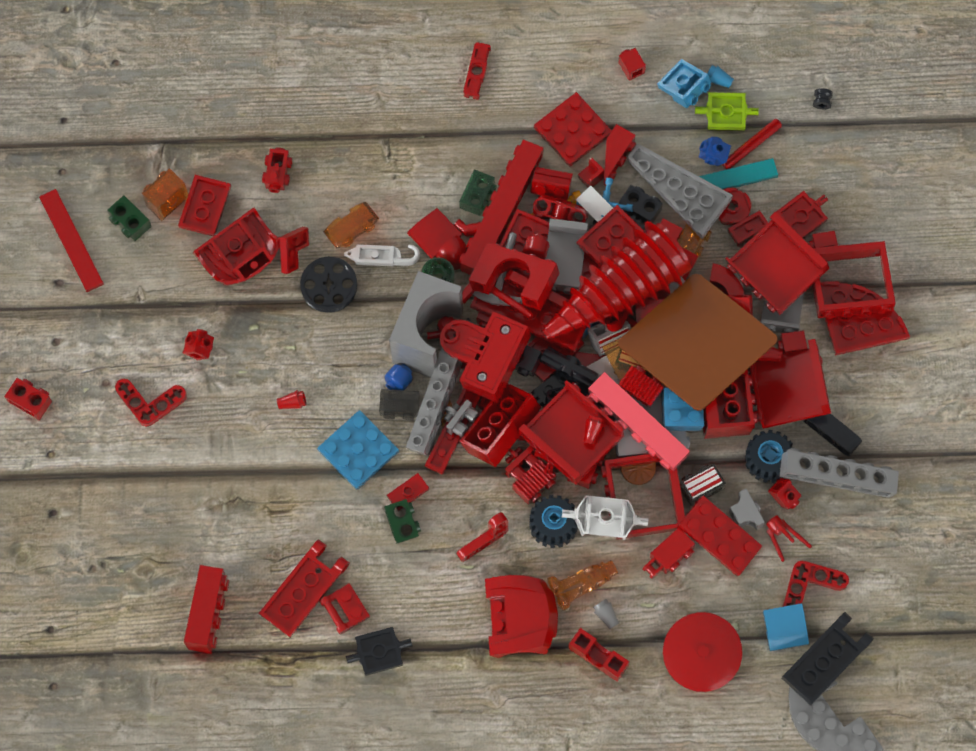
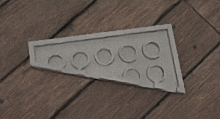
M638 143L627 156V161L701 239H703L733 198L732 194Z

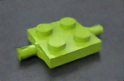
M708 92L706 107L695 106V114H706L708 130H745L747 115L758 116L759 108H747L746 93Z

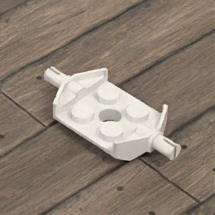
M586 495L574 511L562 509V518H573L582 536L589 534L618 537L625 540L633 526H648V518L637 517L631 503L625 499ZM604 511L609 512L611 519L608 521L603 520L601 513Z

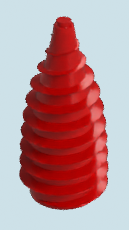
M646 221L645 233L639 229H634V241L623 237L622 250L615 246L611 247V259L601 255V267L589 266L590 278L579 277L581 287L578 290L575 288L570 289L572 297L567 302L563 301V307L558 313L554 314V317L541 330L546 339H554L573 330L576 332V329L584 326L591 329L590 324L598 321L605 326V318L611 316L620 321L619 312L625 310L633 315V305L639 304L646 309L644 299L651 297L658 302L657 292L661 289L670 294L669 284L675 282L682 287L681 277L691 271V265L683 249L670 231L661 223L655 225L652 222Z

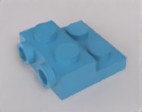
M681 59L657 85L660 90L671 95L675 102L688 108L690 105L693 106L697 103L698 97L703 92L709 91L711 81L707 73Z

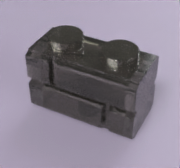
M381 389L380 416H383L385 419L403 417L404 420H414V417L417 418L419 412V391Z

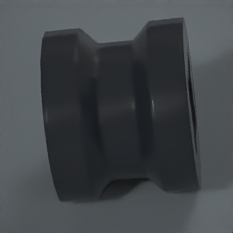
M824 88L816 89L814 91L816 98L813 101V107L821 110L830 109L832 104L830 99L833 96V92Z

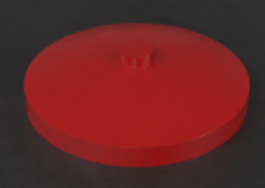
M707 612L692 613L679 619L668 631L663 644V660L668 673L679 685L696 692H710L725 686L736 675L742 661V644L737 631L724 618Z

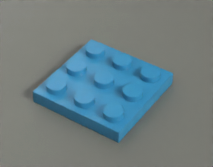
M360 410L317 448L356 490L399 453V449Z

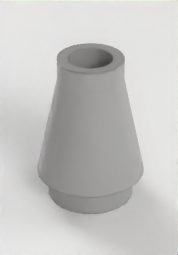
M607 599L593 607L594 613L609 629L619 624L612 604Z

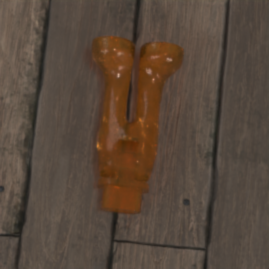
M612 560L606 563L600 562V565L595 564L586 567L568 578L559 580L555 576L547 578V581L554 596H556L558 605L565 611L570 607L572 601L601 587L607 581H610L611 577L617 575L618 571ZM580 582L583 583L582 585L573 590L567 591L566 593H561Z

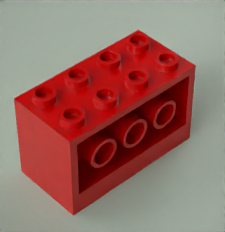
M748 369L703 409L704 439L750 435L752 429L755 428L757 413L753 412L752 405H755L754 393L750 391L752 376L748 375Z

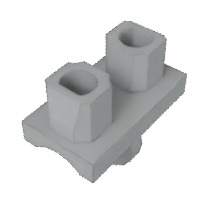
M466 400L460 409L457 403L453 407H445L444 410L448 414L444 419L449 422L446 428L448 429L447 433L450 435L455 433L463 437L468 429L466 425L461 423L463 419L466 418L473 423L478 417V412L472 407V402Z

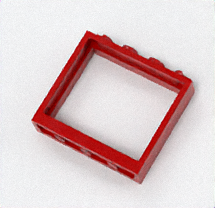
M885 241L813 248L826 262L880 256L887 299L824 305L819 278L812 285L817 318L832 319L838 316L848 318L858 314L863 316L878 312L885 314V312L894 310L896 302Z
M650 454L605 460L604 466L601 467L602 477L606 478L607 485H604L605 496L616 499L611 469L660 462L661 460L656 455L653 457ZM670 468L668 469L676 524L631 530L626 538L672 532L678 528V525L685 518L677 468L674 471Z

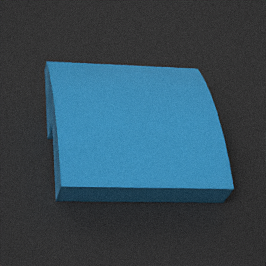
M802 603L763 610L770 651L809 644Z

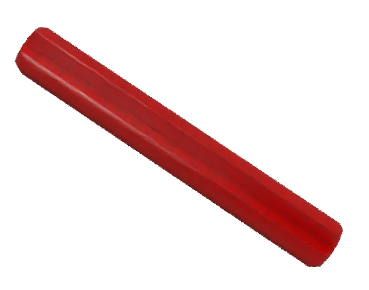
M778 119L771 121L730 154L727 162L722 164L726 170L732 168L782 127V123Z

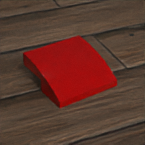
M438 208L422 218L407 232L431 259L436 257L438 250L450 238L456 235L462 236V233Z

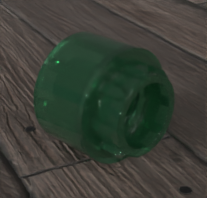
M432 258L424 264L422 268L423 273L431 276L442 274L443 277L440 279L454 284V268L448 260Z

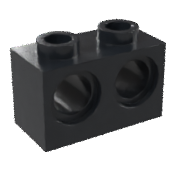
M633 185L629 186L619 201L621 205L633 204V211L629 215L637 214L635 219L642 218L641 223L644 225L646 221L654 223L662 211L663 205L659 198L649 196L642 188L634 187ZM636 198L638 201L630 202L629 199ZM651 207L654 211L647 212L645 208Z

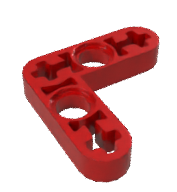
M120 379L115 385L119 397L138 422L145 427L156 423L181 405L187 398L185 389L180 385H175L147 404L128 379ZM123 384L124 386H127V389L130 392L129 396L126 394L124 390L121 391V386ZM176 391H177L178 393L181 392V396H182V397H181V398L174 397V396H175L174 392H176ZM169 396L170 399H172L173 404H170L169 399H167L166 397ZM134 398L141 400L140 405L137 407L130 405L131 400ZM164 401L167 403V408L165 410H158L157 404ZM151 408H154L155 412L158 415L155 416L154 412L152 413ZM143 414L150 415V420H143Z
M503 512L496 514L488 521V531L457 551L456 554L461 562L470 559L508 532V519Z
M798 561L792 570L783 607L791 604L792 597L800 598V601L796 599L794 605L801 604L808 582L842 591L847 587L849 577L842 571L807 561ZM801 566H804V570L807 572L803 573L801 580L793 579V577L798 578L799 570L796 568L799 569ZM817 571L825 572L826 579L823 581L818 580L815 573ZM830 574H833V579H838L839 577H842V581H844L845 583H842L841 586L837 585V581L831 580V583L827 582L830 578ZM793 584L801 585L802 592L799 594L794 593L791 586Z

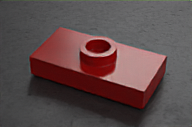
M417 473L387 494V498L392 504L405 499L408 503L413 502L427 492L429 486ZM401 506L396 507L398 512L403 509Z

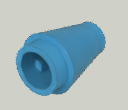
M712 65L707 73L711 83L727 87L728 89L734 80L718 65Z

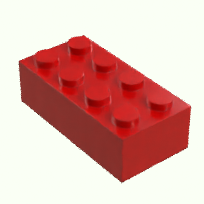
M508 383L499 402L496 403L490 400L459 442L469 454L497 467L519 438L518 429L523 424L527 425L541 409V406L533 395Z
M204 565L199 567L184 637V643L188 650L211 654L212 649H215L217 646L218 637H215L216 630L220 629L221 626L220 610H224L225 607L224 591L227 592L229 588V580H227V575L222 568Z

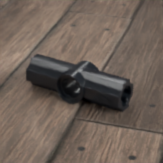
M549 346L540 359L541 363L556 370L562 378L574 380L587 388L598 377V373L582 365L576 357L572 355L565 356Z

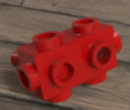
M270 148L269 155L265 156L267 170L263 172L262 183H265L266 189H269L270 192L279 193L280 190H285V186H289L290 175L287 174V170L292 168V157L289 156V151L284 148Z

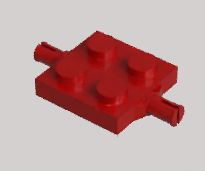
M802 191L777 210L776 213L804 239L828 220V217L822 212L820 207L828 201V198H825L823 194L815 201L805 191Z

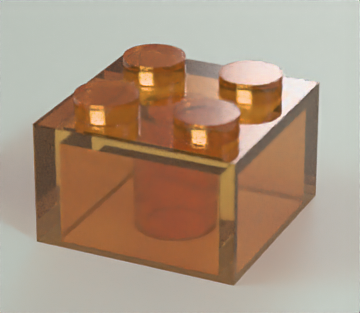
M169 168L167 171L161 172L157 180L152 184L146 185L142 195L147 208L162 222L187 200L188 192L185 183Z

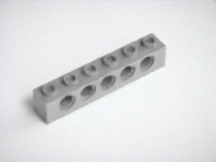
M443 348L439 354L406 448L410 451L427 457L430 455L445 413L444 409L448 405L463 362L446 354Z
M790 448L782 454L780 477L887 498L897 494L899 471L892 470L891 467H875L872 463L859 464L852 459L839 460L836 456L829 455L824 457L819 456V453L816 452L804 453L796 448ZM800 461L805 464V469L801 467ZM818 465H821L823 467L824 472H821L819 470ZM837 468L842 471V476L837 473ZM855 472L859 473L861 479L856 477ZM874 476L878 478L879 483L874 480Z

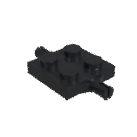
M390 627L356 636L357 653L346 656L347 664L359 661L363 666L365 676L403 666L401 649L413 645L411 638L399 641L395 636L394 628Z

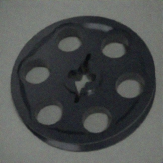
M321 257L311 262L305 268L301 276L300 288L304 300L313 309L325 313L337 312L347 307L354 299L357 292V278L353 268L346 261L337 257ZM322 265L325 267L323 273L318 274L314 271L315 267ZM342 265L344 269L341 273H335L333 271L334 266ZM328 275H330L329 278H330L331 284H334V285H331V286H330V288H329L330 293H329V294H328V288H327V286L324 285V284H327ZM345 280L353 282L350 288H344L342 284ZM313 281L315 282V287L307 289L305 288V283ZM337 295L344 298L340 304L333 302V298ZM317 296H323L325 300L322 304L318 305L314 302V299Z

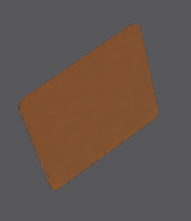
M693 274L682 283V287L679 286L623 335L618 341V346L695 410H703L777 343V335L702 275Z

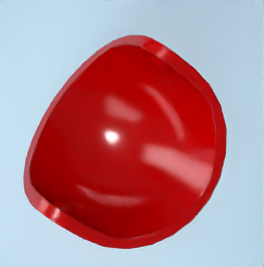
M456 235L442 245L435 258L446 269H461L459 259L462 253H466L467 245L460 236Z

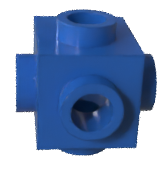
M719 137L708 138L700 145L699 158L705 160V163L709 165L720 166L727 162L731 145L723 142Z

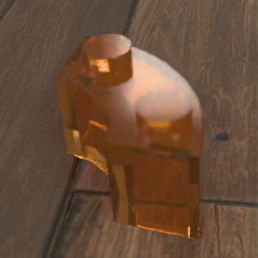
M367 202L350 208L349 211L351 213L342 219L337 217L323 231L336 249L349 247L358 236L365 232L368 233L375 228V223L379 220V217Z

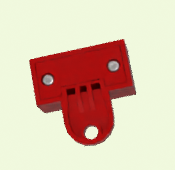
M493 312L485 328L461 319L449 322L441 331L440 343L446 354L467 364L459 379L462 387L498 403L531 334L528 326ZM454 331L456 333L455 338L447 339V332Z

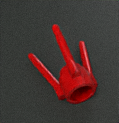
M778 515L766 523V526L769 528L766 532L771 537L782 562L785 559L774 534L779 536L783 533L793 543L795 540L786 531L787 529L808 548H812V545Z

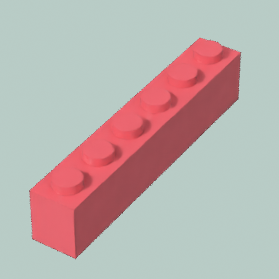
M605 372L588 388L589 396L596 404L599 402L610 417L613 415L623 426L624 430L628 429L632 433L631 437L636 442H642L646 446V451L654 457L656 455L661 460L660 464L668 470L670 468L674 471L689 456L690 451Z

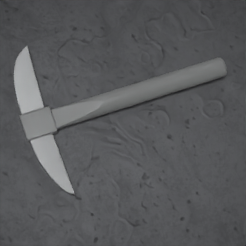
M511 232L509 234L506 248L511 250L514 248L517 237L516 233ZM507 271L503 272L496 281L495 287L501 291ZM478 291L473 293L478 299L492 305L509 306L491 293L489 295ZM510 296L520 304L523 303L521 297Z

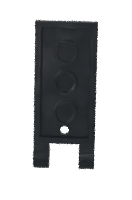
M846 612L825 631L781 678L809 705H812L874 640L866 632L858 642H855L842 629L852 620Z

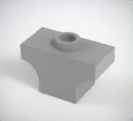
M747 489L740 491L738 495L739 502L731 506L729 510L733 521L740 527L750 525L756 530L762 528L765 521L760 514L761 508L758 502L753 501Z

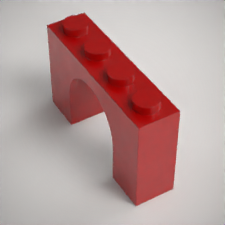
M487 243L468 279L472 290L489 295L496 280L503 272L514 268L523 269L530 274L520 295L523 306L541 311L560 274L557 263L550 259L538 258L533 254L521 253L517 249L511 250L500 244Z

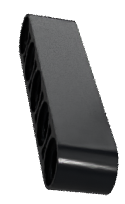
M832 414L802 420L846 456H851L862 443L861 438Z

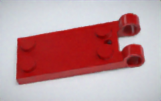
M319 539L312 545L310 550L259 612L260 616L289 638H291L350 564L343 557H340L331 569L320 562L317 558L324 552L327 545ZM320 568L321 572L316 573V569Z

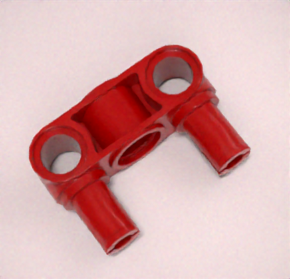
M546 194L540 195L533 204L534 216L543 220L546 217H550L552 219L586 223L589 213L582 206ZM539 201H546L547 208L540 207ZM575 212H580L583 215V220L576 219Z

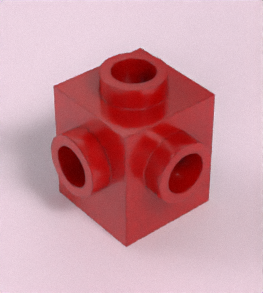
M202 329L188 332L185 338L183 354L196 360L209 359L214 337L208 335V332Z

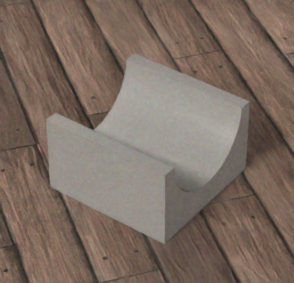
M418 271L389 339L394 365L405 364L411 371L431 378L437 363L436 349L429 346L421 338V335L425 328L437 319L445 316L461 319L463 314L461 286Z

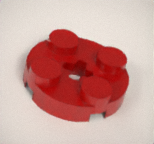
M737 188L724 189V191L733 195L730 203L737 205L735 210L728 209V204L718 219L723 225H735L749 217L751 200L745 192L743 193Z

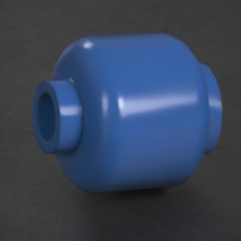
M405 364L393 365L384 376L386 387L391 392H403L413 381L411 369Z

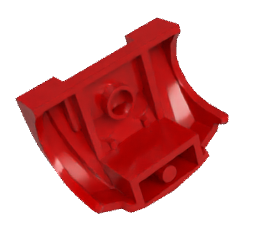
M253 207L192 253L216 281L228 286L245 282L258 275L276 256L280 248V237L272 233Z
M505 575L486 578L485 591L486 598L490 599L492 636H488L490 656L501 658L505 655L523 652L547 654L552 639L557 635L558 610L554 593L549 589L545 580L528 575Z

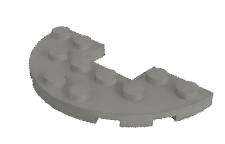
M834 681L823 693L837 685V682ZM791 687L789 688V711L794 726L801 737L815 750H884L861 716L844 727L822 695L812 705H809Z

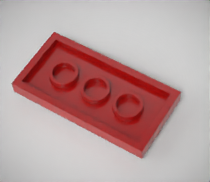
M705 496L700 497L678 525L679 528L736 576H740L762 547L759 542Z

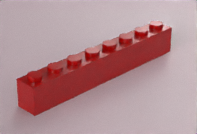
M524 139L520 145L516 146L513 154L515 156L513 160H509L505 176L502 175L500 177L498 190H494L491 195L490 201L492 202L490 206L485 207L482 215L483 219L477 223L475 227L476 233L474 237H470L467 243L468 249L466 253H462L459 263L462 272L469 275L472 274L487 243H500L533 178L535 168L539 166L543 158L544 147Z

